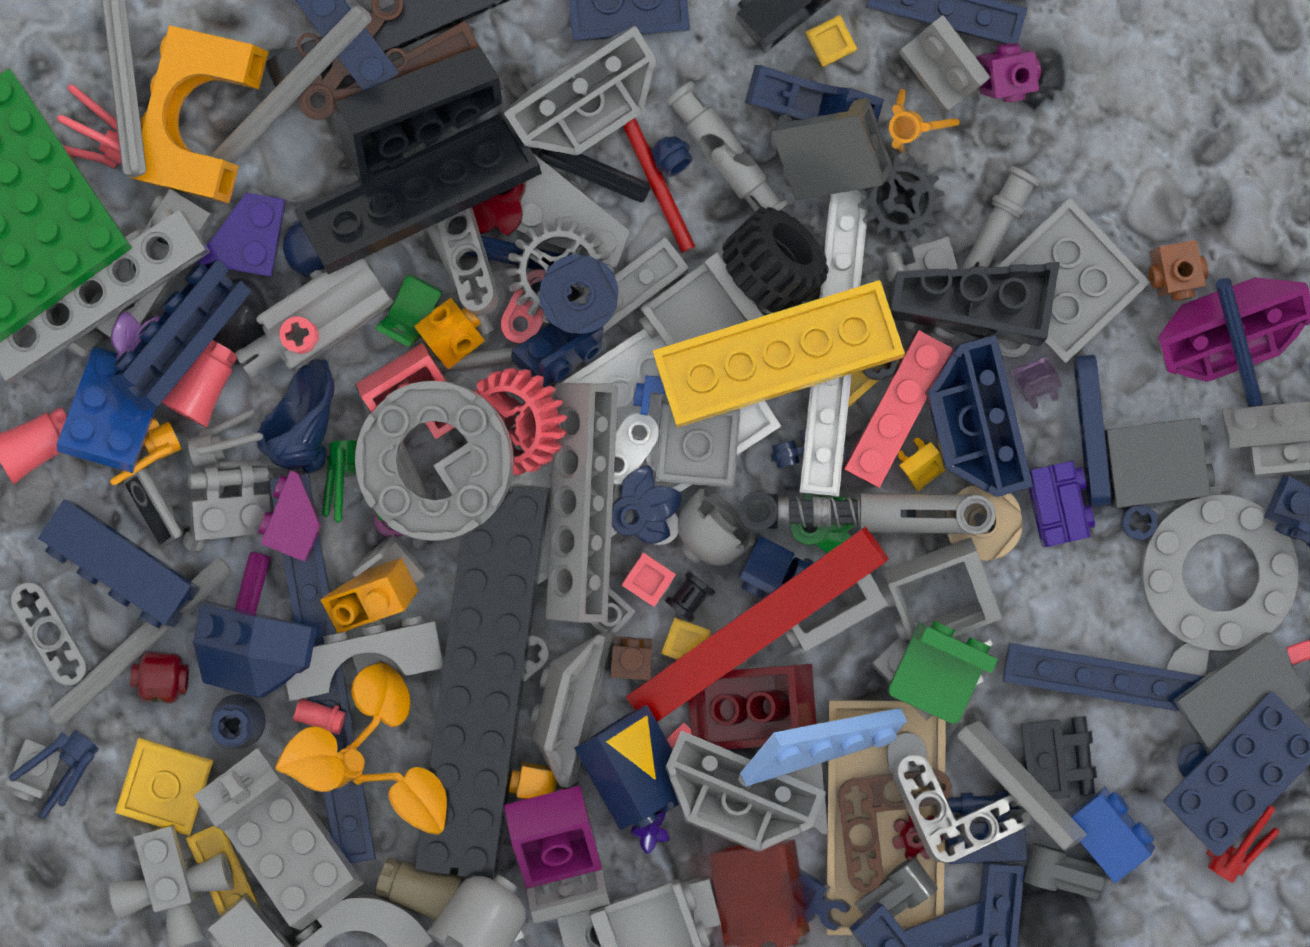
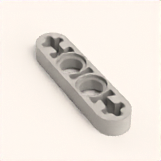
M471 207L437 223L461 303L472 314L483 316L491 313L496 308L499 295ZM458 216L465 217L467 219V226L464 232L459 235H451L448 231L450 221ZM469 251L476 252L478 261L475 267L466 271L461 270L459 267L460 257ZM470 280H476L478 286L487 293L482 296L483 303L477 304L474 300H471L476 297V291Z

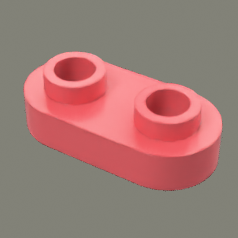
M532 270L527 273L531 288L535 283H541L546 273L545 270ZM523 289L513 294L501 318L503 334L508 340L517 344H522L537 334L544 323L542 321L544 314L542 308H539L533 317L528 314L529 308L534 304L531 300H528L522 306L518 305L517 299L525 294ZM518 317H524L528 321V327L523 332H518L513 327V322Z

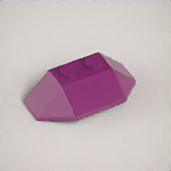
M1254 277L1233 285L1253 365L1281 355L1298 337L1304 326L1310 324V293L1305 282ZM1218 292L1182 304L1158 336L1167 372L1172 374L1178 373L1188 378L1209 382L1238 371Z

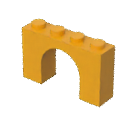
M169 25L167 35L164 36L160 45L161 58L158 70L150 83L151 97L149 105L140 122L146 172L144 175L130 178L146 184L229 204L239 166L223 159L192 152L186 146L180 134V110L186 97L196 87L210 81H223L259 90L269 52L250 43Z

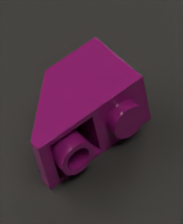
M290 470L288 477L280 476L273 493V497L279 500L273 513L266 511L258 533L264 535L261 541L262 545L305 562L309 559L322 527V522L301 473Z

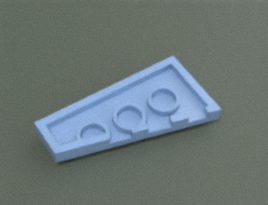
M901 708L774 732L740 774L747 787L873 746L883 747L897 738L896 733L907 720Z

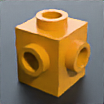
M451 297L414 326L448 370L485 341L476 329L481 324L479 319L465 307L460 309Z

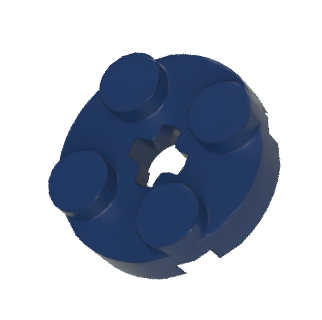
M574 254L557 260L548 268L541 281L539 300L543 313L554 326L566 333L588 334L600 329L610 320L617 307L619 290L615 276L607 265L591 256ZM577 283L580 288L587 286L590 289V293L586 296L587 303L580 306L577 301L570 303L567 298L572 293L570 286Z

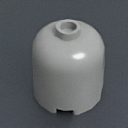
M497 875L494 880L484 876H472L466 879L448 901L427 931V934L444 947H511L526 920V910L523 902L514 894L518 887L500 875Z

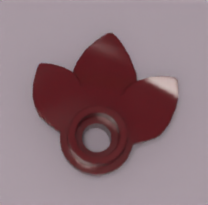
M525 182L513 187L507 194L502 192L472 207L480 234L487 233L497 226L504 235L509 236L518 228L523 217V208L520 200L525 193Z

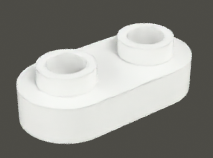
M640 413L632 414L623 421L616 431L615 457H620L624 461L625 466L621 472H614V484H622L627 475L639 468L656 444L659 437V428L651 416L640 415ZM636 425H642L647 429L645 439L636 440L633 438L632 429Z

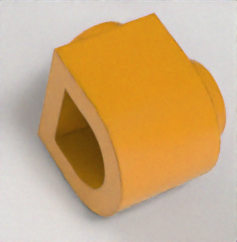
M521 761L520 770H512L508 793L516 794V797L529 799L556 792L558 782L549 766Z

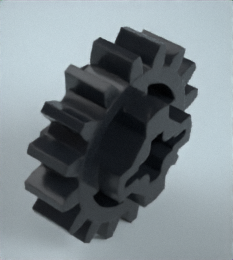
M894 156L890 160L892 169L884 184L880 186L883 191L881 203L877 205L876 199L879 186L859 189L858 192L866 195V199L858 203V208L868 209L869 214L862 220L864 223L872 220L876 223L873 230L875 235L882 230H886L887 241L894 240L899 233L902 241L907 242L911 240V231L919 238L926 234L923 224L928 227L936 225L937 221L931 214L943 211V207L935 203V199L943 196L944 191L934 190L933 184L939 180V177L932 176L928 178L925 175L929 167L927 164L917 169L914 167L915 158H908L904 165H902L899 156ZM900 174L907 175L917 182L905 181L901 178ZM904 193L908 200L897 205L894 198ZM922 194L925 197L923 212L918 207ZM889 215L899 218L902 224L893 223L886 219L885 216Z

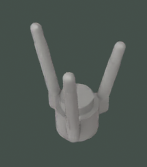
M250 409L211 428L199 430V436L188 439L191 461L196 469L206 466V468L216 467L217 470L238 469V465L251 464L252 468L266 466L268 470L286 469L272 461H220V459L226 458L225 449L249 444L263 438V434L260 432L224 441L221 435L215 436L255 416V409Z

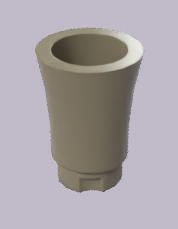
M388 857L380 873L375 894L387 897L389 901L414 910L435 921L458 887L464 882L465 877L453 873L448 875L415 870V864L405 860L401 863Z

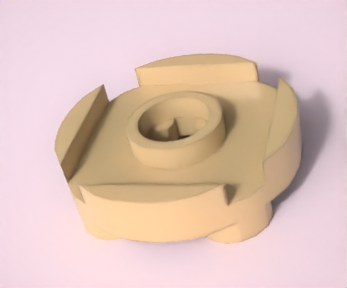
M971 485L955 494L984 496L991 501L995 508L996 516L993 528L990 531L987 530L981 534H947L951 545L971 537L980 560L983 561L1003 557L1016 546L1021 537L1023 525L1019 503L1011 493L994 497L975 485ZM977 503L968 505L964 511V518L971 526H976L977 522L973 519L976 513L985 514L983 507ZM946 510L945 518H954V510Z

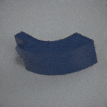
M755 65L745 103L771 111L772 114L778 116L790 114L791 119L797 121L846 112L854 100L869 98L878 123L884 99L852 88L817 83L763 65Z

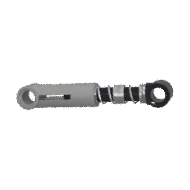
M757 491L746 495L740 502L738 509L742 523L749 529L756 531L777 529L779 526L788 527L790 523H800L804 527L807 524H813L814 527L830 528L831 524H837L839 528L842 524H854L860 530L866 526L870 533L981 534L991 528L996 516L994 506L984 496L951 494L861 493L857 501H852L849 497L845 501H837L829 496L813 497L811 500H800L796 496L794 500H788L787 496L778 497V494ZM757 499L766 502L770 511L767 519L759 523L751 521L746 512L749 503ZM972 503L981 505L985 511L983 522L977 526L969 525L964 518L966 507ZM916 510H954V518L916 517Z

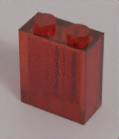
M795 839L783 841L759 853L741 845L720 848L710 853L724 947H761V943L773 941L775 942V947H788L798 944V939L810 932Z

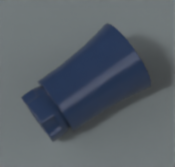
M234 694L227 696L215 706L210 721L211 734L216 742L222 746L236 749L249 747L257 742L264 732L266 723L264 711L256 700L247 695ZM237 717L241 721L238 726L240 730L233 731L229 728V718Z

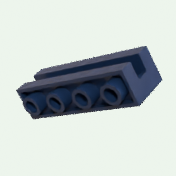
M218 259L207 264L200 262L190 270L185 277V280L188 282L181 292L175 291L167 298L161 307L165 312L157 322L153 319L147 323L137 336L141 340L133 351L130 348L127 349L113 365L117 370L110 377L109 381L143 412L156 408L161 404L252 292L241 280L232 283L225 276L229 269Z
M64 499L38 537L39 540L48 545L45 549L46 553L62 563L69 559L79 566L76 572L78 575L94 585H97L99 581L111 588L108 593L110 597L126 607L130 603L143 610L140 617L156 628H160L162 624L175 627L183 615L180 610L186 601H192L200 590L199 586L79 504Z

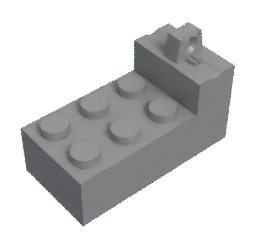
M257 748L196 793L194 797L214 826L223 830L288 925L302 930L363 885L364 882L291 777L275 770L278 759Z

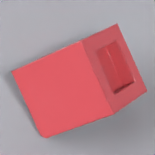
M642 552L621 585L655 607L676 574Z

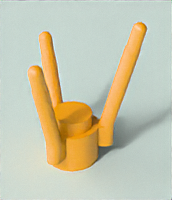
M900 89L897 94L896 103L892 107L894 116L889 123V132L894 139L892 147L899 153H903L905 151L903 143L915 141L923 132L958 126L960 121L954 118L923 122L922 117L915 111H905L906 90Z
M156 417L153 418L144 442L148 455L137 462L133 473L122 471L110 480L111 485L115 486L154 461L181 450L179 441L169 422L159 425Z

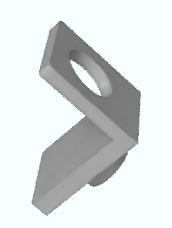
M393 534L367 553L352 574L357 577L369 567L373 568L401 557L415 584L427 575V572Z

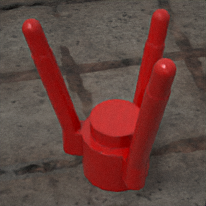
M1269 806L1238 848L1231 845L1221 856H1215L1208 849L1206 854L1212 859L1207 867L1231 883H1234L1238 875L1243 876L1249 865L1280 832L1278 828H1273L1248 854L1245 853L1275 812V808Z

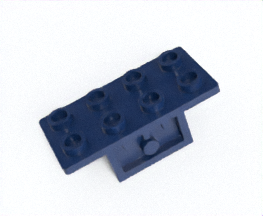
M1274 692L1267 693L1164 799V804L1215 856H1221L1310 765V729Z

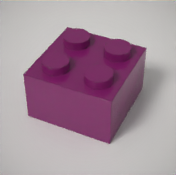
M581 786L561 789L553 793L522 799L504 805L511 843L526 889L602 870L595 834Z

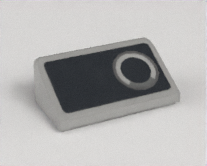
M145 467L123 481L127 492L160 548L171 544L185 535V530L149 468Z

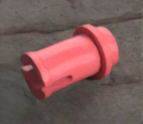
M302 698L297 704L293 720L294 722L321 727L339 735L345 721L346 712L340 711V706L337 705L331 708Z

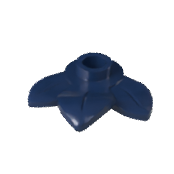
M648 465L639 467L622 481L620 498L613 503L612 528L617 533L625 536L635 535L644 543L656 544L662 542L671 535L665 520L678 510L682 495L678 490L671 487H655L651 467ZM632 509L634 518L630 523H626L625 513Z

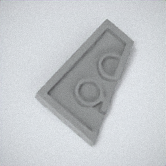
M534 154L542 174L525 182V193L520 200L523 208V217L515 231L527 235L526 229L531 228L539 236L543 233L540 228V221L545 220L548 230L552 231L556 230L555 218L562 219V230H569L571 220H577L578 224L575 233L581 235L586 226L591 227L592 231L587 240L591 243L595 238L601 237L603 243L595 249L597 254L607 250L611 254L608 259L601 262L617 268L630 231ZM554 239L546 243L567 250L573 241ZM584 248L579 253V255L589 256Z

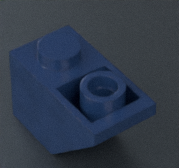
M758 535L755 544L752 546L737 575L740 579L744 580L741 587L763 599L766 593L770 594L780 587L795 553Z

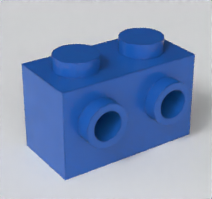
M1104 786L1069 815L1087 833L1080 842L1112 881L1117 883L1152 855L1155 848L1152 843L1154 837L1142 822L1136 824L1128 815L1129 807L1124 799L1115 791L1110 793Z

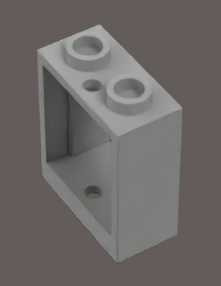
M971 537L883 570L888 584L880 587L888 608L896 606L901 618L893 621L901 642L910 641L916 626H914L899 586L964 562L978 603L923 624L931 627L933 621H937L955 630L952 636L954 638L1002 619Z

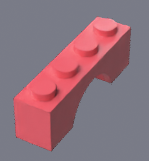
M920 330L914 332L904 351V358H900L878 406L859 435L842 470L874 487L880 488L927 399L925 392L949 358L953 348Z

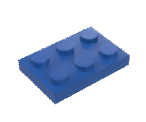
M95 347L90 354L59 436L57 452L133 473L157 407L143 412L109 381L116 371L113 365L116 362L118 353Z

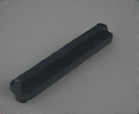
M541 149L539 157L546 163L640 203H643L648 196L651 185L644 180L583 154L577 156Z

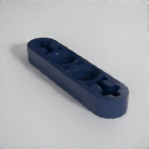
M1094 354L1075 356L1074 377L1088 504L1091 508L1110 506L1111 491L1097 360Z

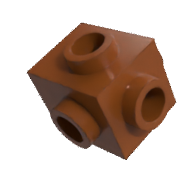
M1197 240L1160 246L1149 251L1152 263L1148 268L1149 281L1153 289L1157 288L1158 297L1171 295L1172 302L1195 297L1194 290L1206 286L1205 279L1208 278V266L1205 257L1200 256Z

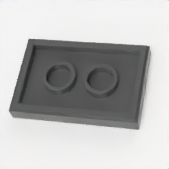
M1265 632L1173 701L1209 754L1267 693L1274 692L1292 711L1310 698V694L1271 633Z

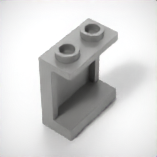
M715 253L704 261L702 265L650 303L640 308L644 317L639 322L652 339L659 335L665 345L669 346L762 317L763 314L755 303L736 286L733 278L726 270L727 265L720 255Z
M868 574L855 583L861 597L804 629H801L799 624L785 632L784 634L793 648L800 645L806 652L888 606L872 575Z
M679 879L614 901L610 905L590 910V917L601 947L710 946L703 923L695 925L690 911L697 908L690 886L682 888Z

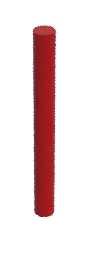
M634 118L622 127L651 185V189L681 253L686 252L696 246L661 171L655 166L654 156L636 118Z

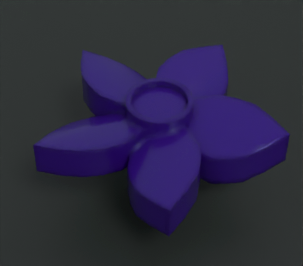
M656 812L658 819L639 830L636 825L632 826L629 833L635 837H641L640 846L645 854H650L653 851L656 842L669 841L667 831L659 827L664 821L666 812Z

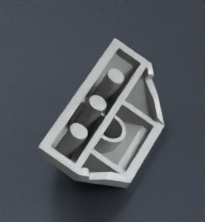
M634 25L598 43L531 87L503 113L525 146L578 156L643 113L657 58Z
M606 631L555 659L551 662L550 666L547 665L541 676L540 687L544 688L541 703L535 705L531 716V725L535 726L532 738L559 786L565 788L572 786L578 781L582 762L574 747L589 738L615 635L613 632Z
M680 731L665 768L685 822L758 853L812 829L826 791L786 774L746 787L740 772L750 762V759Z

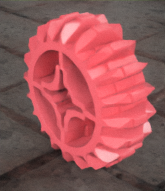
M508 368L502 372H493L488 378L480 380L476 384L478 390H475V392L485 398L496 409L508 429L511 441L515 446L520 445L524 450L521 451L513 448V475H521L528 471L534 472L539 470L542 465L548 464L554 459L552 454L562 448L557 439L563 438L567 433L559 427V423L564 422L567 416L558 414L557 408L562 405L563 401L559 399L553 400L551 397L555 387L548 386L543 388V376L532 377L531 370L523 369L518 371L517 368ZM506 392L520 396L526 403H519L514 397L510 398Z

